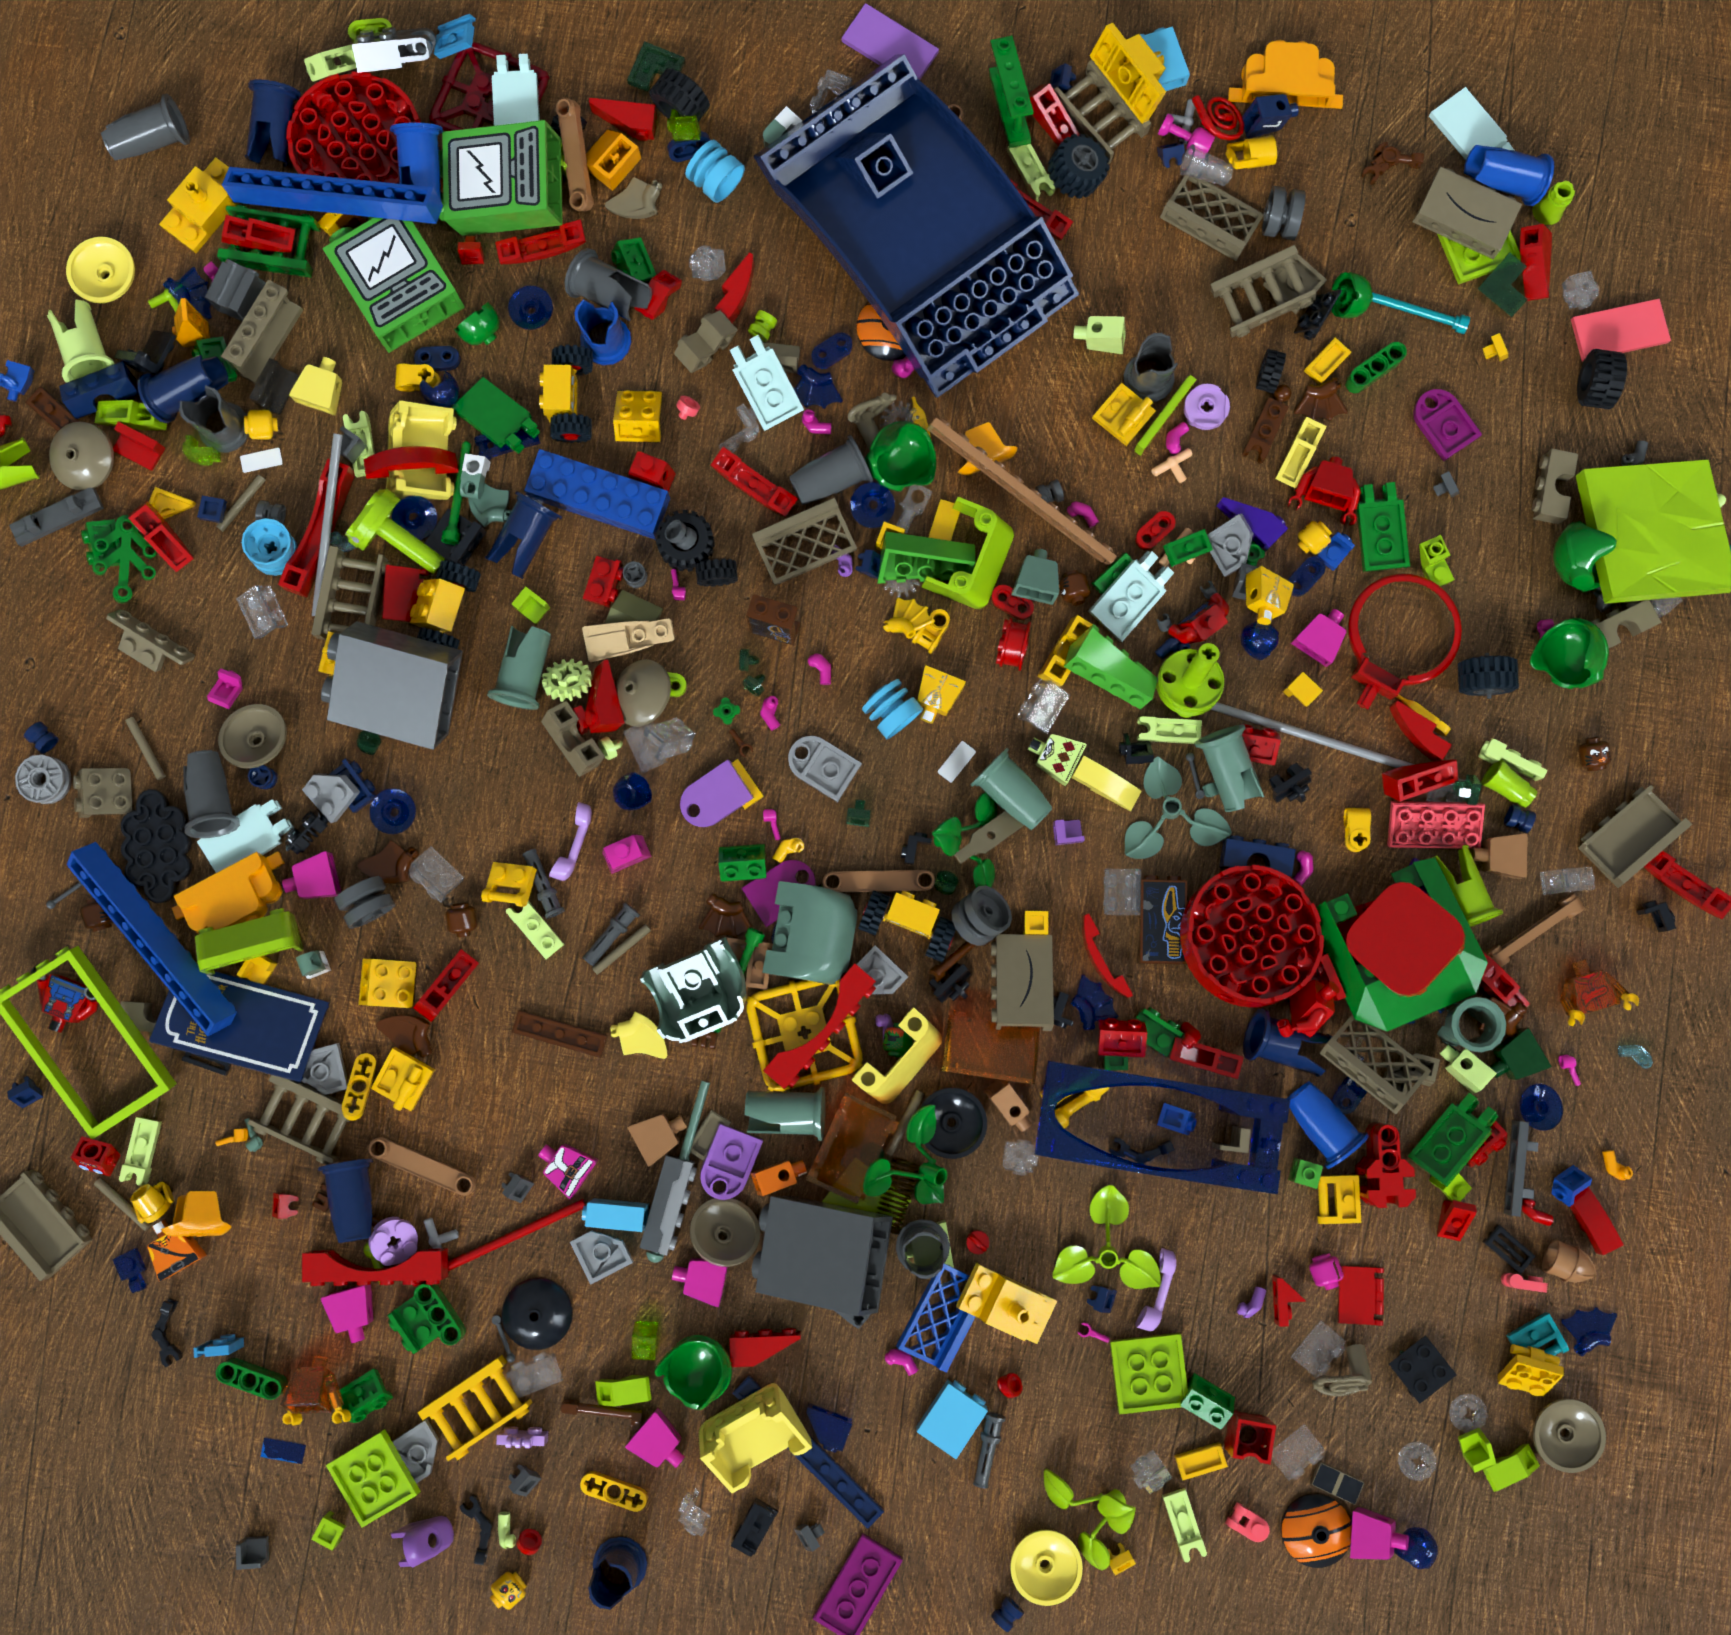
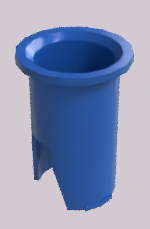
M400 123L391 125L390 131L396 135L399 184L433 187L441 200L438 135L443 132V127L429 123Z
M1481 145L1473 147L1464 165V174L1492 189H1496V191L1522 198L1523 203L1527 206H1534L1541 201L1551 184L1554 174V160L1549 154H1541L1535 157L1514 150Z
M583 299L576 306L574 312L575 321H577L581 331V346L593 351V363L604 366L613 365L621 361L629 352L631 334L626 324L620 320L618 309H616L613 302L610 303L608 309L604 307L595 308L593 304ZM600 323H611L605 338L606 344L592 343L589 337L593 327Z
M1310 1081L1303 1084L1286 1098L1289 1108L1305 1131L1304 1133L1326 1158L1324 1166L1327 1169L1334 1167L1350 1156L1369 1137L1367 1132H1359L1339 1107L1335 1106Z

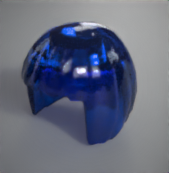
M443 370V381L434 388L425 380L421 381L419 388L428 404L451 408L458 401L460 395L458 383L446 370Z
M1257 621L1245 626L1241 632V645L1253 658L1264 660L1276 648L1279 641V632L1271 623L1263 625Z
M630 772L623 775L614 785L613 799L624 810H636L651 802L652 791L644 777L636 772Z
M1412 1527L1407 1529L1403 1534L1409 1536L1408 1549L1394 1548L1395 1554L1417 1569H1429L1434 1564L1438 1555L1436 1540L1424 1528Z

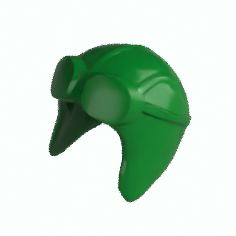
M897 421L882 428L875 436L870 446V451L864 458L872 478H875L878 484L893 491L901 492L905 487L912 485H929L935 477L936 451L932 440L924 428L913 422Z
M1581 521L1568 524L1559 535L1554 546L1553 562L1557 573L1564 582L1582 592L1600 587L1595 562L1615 549L1616 539L1612 535L1591 528Z
M1570 618L1556 624L1541 637L1531 654L1529 662L1534 669L1544 670L1548 673L1554 684L1568 689H1582L1603 680L1604 670L1609 657L1608 643L1600 628L1592 622L1581 618Z
M691 1335L677 1343L657 1364L654 1372L657 1377L664 1375L663 1381L669 1393L680 1399L686 1407L703 1410L728 1388L732 1376V1366L727 1352L719 1342L708 1336Z

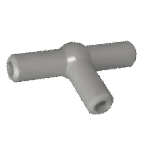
M1192 99L1187 101L1184 116L1171 114L1174 118L1173 124L1182 125V128L1189 132L1194 123L1195 107ZM1179 138V142H1180V143H1182V144H1187V143H1188V141H1186V140H1184V139H1182V138Z
M433 1218L424 1220L429 1236L428 1242L432 1248H442L441 1244L459 1237L456 1229L438 1235Z

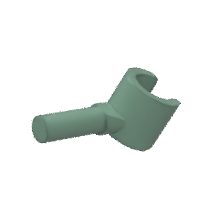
M1215 782L1202 787L1206 797H1213L1219 794Z
M247 1118L245 1123L251 1139L245 1142V1146L250 1152H256L263 1146V1140L253 1131V1126L247 1124L250 1119Z

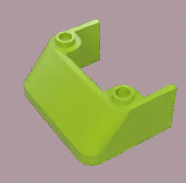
M957 497L952 509L973 517L975 527L987 533L986 539L972 574L964 571L955 572L948 584L926 576L922 588L974 609H981L990 600L1013 541L1014 531L1011 526L992 510Z
M284 908L270 911L269 916L216 930H213V927L199 930V935L195 936L199 971L208 975H214V969L286 949L294 948L297 951H303L295 916L289 911L285 912Z

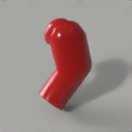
M1523 1198L1521 1211L1534 1222L1550 1226L1553 1223L1552 1215L1533 1209L1536 1204L1535 1201Z

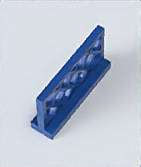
M946 1263L943 1264L942 1271L931 1278L896 1345L899 1350L930 1363L947 1373L975 1319V1316L958 1308L955 1312L949 1314L947 1304L954 1301L958 1302L961 1296L958 1283L968 1280L970 1275ZM944 1270L949 1271L952 1280L941 1284L940 1277ZM953 1286L955 1295L945 1299L943 1289ZM939 1292L941 1301L930 1305V1296ZM942 1307L944 1317L934 1320L932 1311ZM927 1313L929 1323L919 1327L918 1319L921 1315ZM946 1322L947 1328L945 1332L937 1335L935 1326ZM931 1328L933 1338L923 1342L921 1332ZM916 1335L918 1344L910 1348L905 1346L909 1337ZM935 1343L936 1349L932 1357L927 1356L924 1347Z

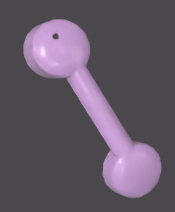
M578 802L575 824L579 827L568 858L562 856L558 858L551 869L549 877L565 881L573 873L592 818L589 805Z
M1161 1248L1159 1271L1164 1274L1154 1308L1145 1306L1136 1321L1135 1326L1137 1328L1154 1331L1162 1319V1311L1173 1274L1176 1270V1256L1173 1251Z

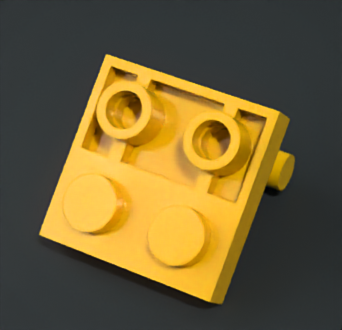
M1121 383L1093 415L1092 419L1127 447L1155 414L1156 410L1150 406L1153 403L1150 398L1145 397L1144 400Z
M394 1047L390 1051L371 1089L395 1102L393 1105L395 1109L402 1110L404 1107L412 1111L417 1105L435 1069Z
M1512 1344L1510 1353L1515 1354V1357L1498 1374V1384L1505 1385L1510 1389L1526 1391L1534 1396L1544 1397L1564 1376V1367L1559 1366L1560 1357L1547 1354L1544 1350L1528 1346L1526 1348Z

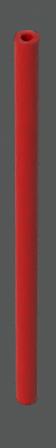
M584 1199L449 1260L448 1271L582 1210L583 1206H586ZM426 1280L417 1281V1284L413 1286L416 1287L426 1282Z

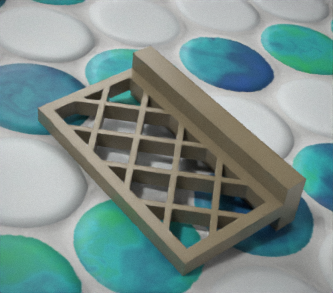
M1187 171L1172 197L1166 203L1160 218L1237 261L1264 214ZM1189 180L1196 184L1197 190L1188 191L1186 182ZM1205 194H1214L1216 201L1207 202ZM1200 195L1202 203L1192 205L1190 196ZM1185 197L1187 206H1181L1174 201ZM1224 204L1233 205L1236 211L1226 213ZM1219 206L1221 214L1212 216L1209 207ZM1204 208L1207 217L1198 216L1194 210ZM1249 214L1256 218L1254 223L1245 224L1243 215ZM1238 217L1240 225L1231 227L1228 218ZM1223 219L1226 228H1219L1214 224V221ZM1242 230L1245 239L1243 241L1233 235V232Z
M835 498L752 534L753 541L774 586L857 550ZM837 516L840 522L837 531L825 527L827 520ZM813 526L820 529L816 540L804 536L807 528ZM823 530L835 535L831 545L819 541ZM792 535L800 538L796 549L784 545L787 537ZM838 536L847 539L850 544L849 547L843 550L834 547ZM802 540L814 543L811 554L799 551ZM769 545L779 547L775 558L767 556L763 548ZM818 545L830 549L827 557L821 559L814 556ZM782 549L794 553L790 564L778 560ZM797 554L809 558L806 566L800 568L793 565ZM776 563L788 567L786 574L779 578H776L773 572Z
M1352 1014L1328 1041L1320 1054L1394 1114H1397L1431 1073V1070L1378 1028L1357 1021L1363 1026L1364 1032H1353L1351 1023L1355 1018ZM1339 1037H1349L1351 1047H1343L1336 1040ZM1354 1037H1365L1367 1047H1356ZM1370 1037L1380 1039L1382 1047H1372ZM1357 1052H1368L1370 1062L1363 1063L1358 1059ZM1373 1052H1384L1386 1062H1375ZM1389 1052H1396L1400 1055L1401 1062H1391ZM1403 1067L1405 1078H1394L1392 1068ZM1408 1067H1415L1422 1073V1076L1420 1078H1410ZM1376 1068H1387L1389 1078H1382L1378 1075ZM1395 1083H1406L1408 1093L1403 1095L1396 1089Z

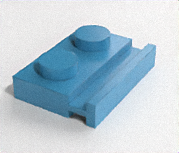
M467 14L438 26L437 29L440 33L436 35L434 55L442 59L472 47L474 35L472 23L475 22L476 18L471 14Z
M235 1334L220 1336L218 1339L209 1340L193 1348L194 1358H198L205 1354V1357L230 1355L244 1347V1337L235 1338Z

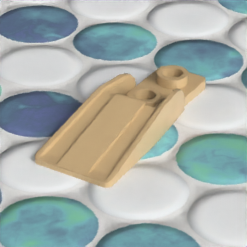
M670 618L651 622L649 620L613 622L584 626L582 628L589 662L629 654L654 646V644L675 640L672 620Z

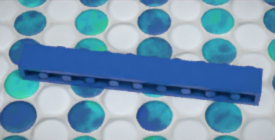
M237 167L228 168L222 183L223 188L233 202L432 224H437L443 207L435 189L426 186Z
M96 842L72 851L67 862L68 868L204 1033L210 1036L231 1025L237 1013L234 1005L223 996L219 987L205 973L199 971L198 964L194 961L190 952L184 949L176 935L171 933L165 926L162 918L155 914L150 908L149 903L136 891L135 886L125 878L121 869L108 857L107 852L101 849Z

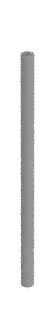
M334 433L312 616H315L330 545L343 435Z

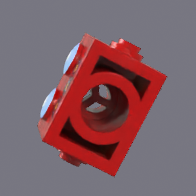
M82 1136L70 1158L80 1169L110 1177L121 1155L112 1144Z

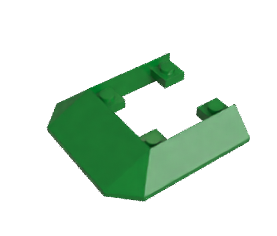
M1435 857L1413 862L1412 865L1391 874L1395 883L1406 882L1419 888L1423 887L1428 896L1458 920L1466 936L1465 948L1462 953L1458 954L1426 988L1427 991L1421 995L1412 997L1399 996L1392 992L1363 965L1355 964L1337 927V924L1358 916L1348 893L1331 901H1325L1316 907L1321 918V932L1324 935L1323 953L1328 954L1346 994L1345 999L1355 1020L1386 1032L1475 995L1488 964Z

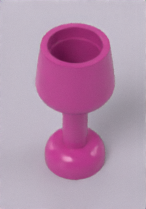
M1168 113L1158 135L1165 136L1170 132L1188 141L1186 149L1189 153L1205 158L1215 136L1202 127L1196 128L1191 133L1173 124L1174 118Z

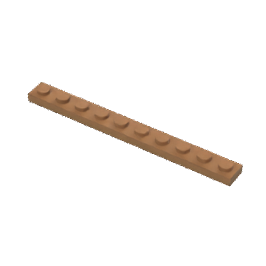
M935 418L930 423L927 430L1103 565L1112 564L1117 556L1112 553L1113 549L1105 543H1099L1095 540L1093 533L1086 529L1082 530L1077 526L1076 520L1059 512L1060 509L1052 502L1047 503L1041 498L1042 495L1037 490L1029 489L1023 484L1024 481L1020 477L1005 471L1006 468L1002 463L996 460L992 461L987 457L988 454L985 450L978 446L974 447L969 443V439L964 434H957L953 431L951 425L946 420Z

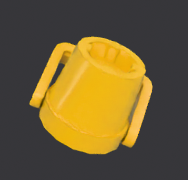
M160 1182L155 1186L150 1184L141 1186L132 1194L130 1201L133 1204L138 1221L140 1223H152L167 1212L170 1205L174 1202L170 1186Z

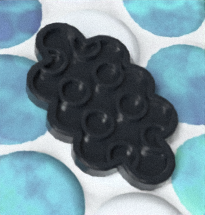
M149 789L139 795L136 802V811L127 813L121 821V832L126 837L121 845V853L128 861L125 867L126 879L135 886H144L145 895L150 901L166 903L176 893V882L185 880L192 871L191 859L186 855L191 849L192 841L190 836L184 832V827L188 823L186 813L178 807L169 806L168 799L164 793Z

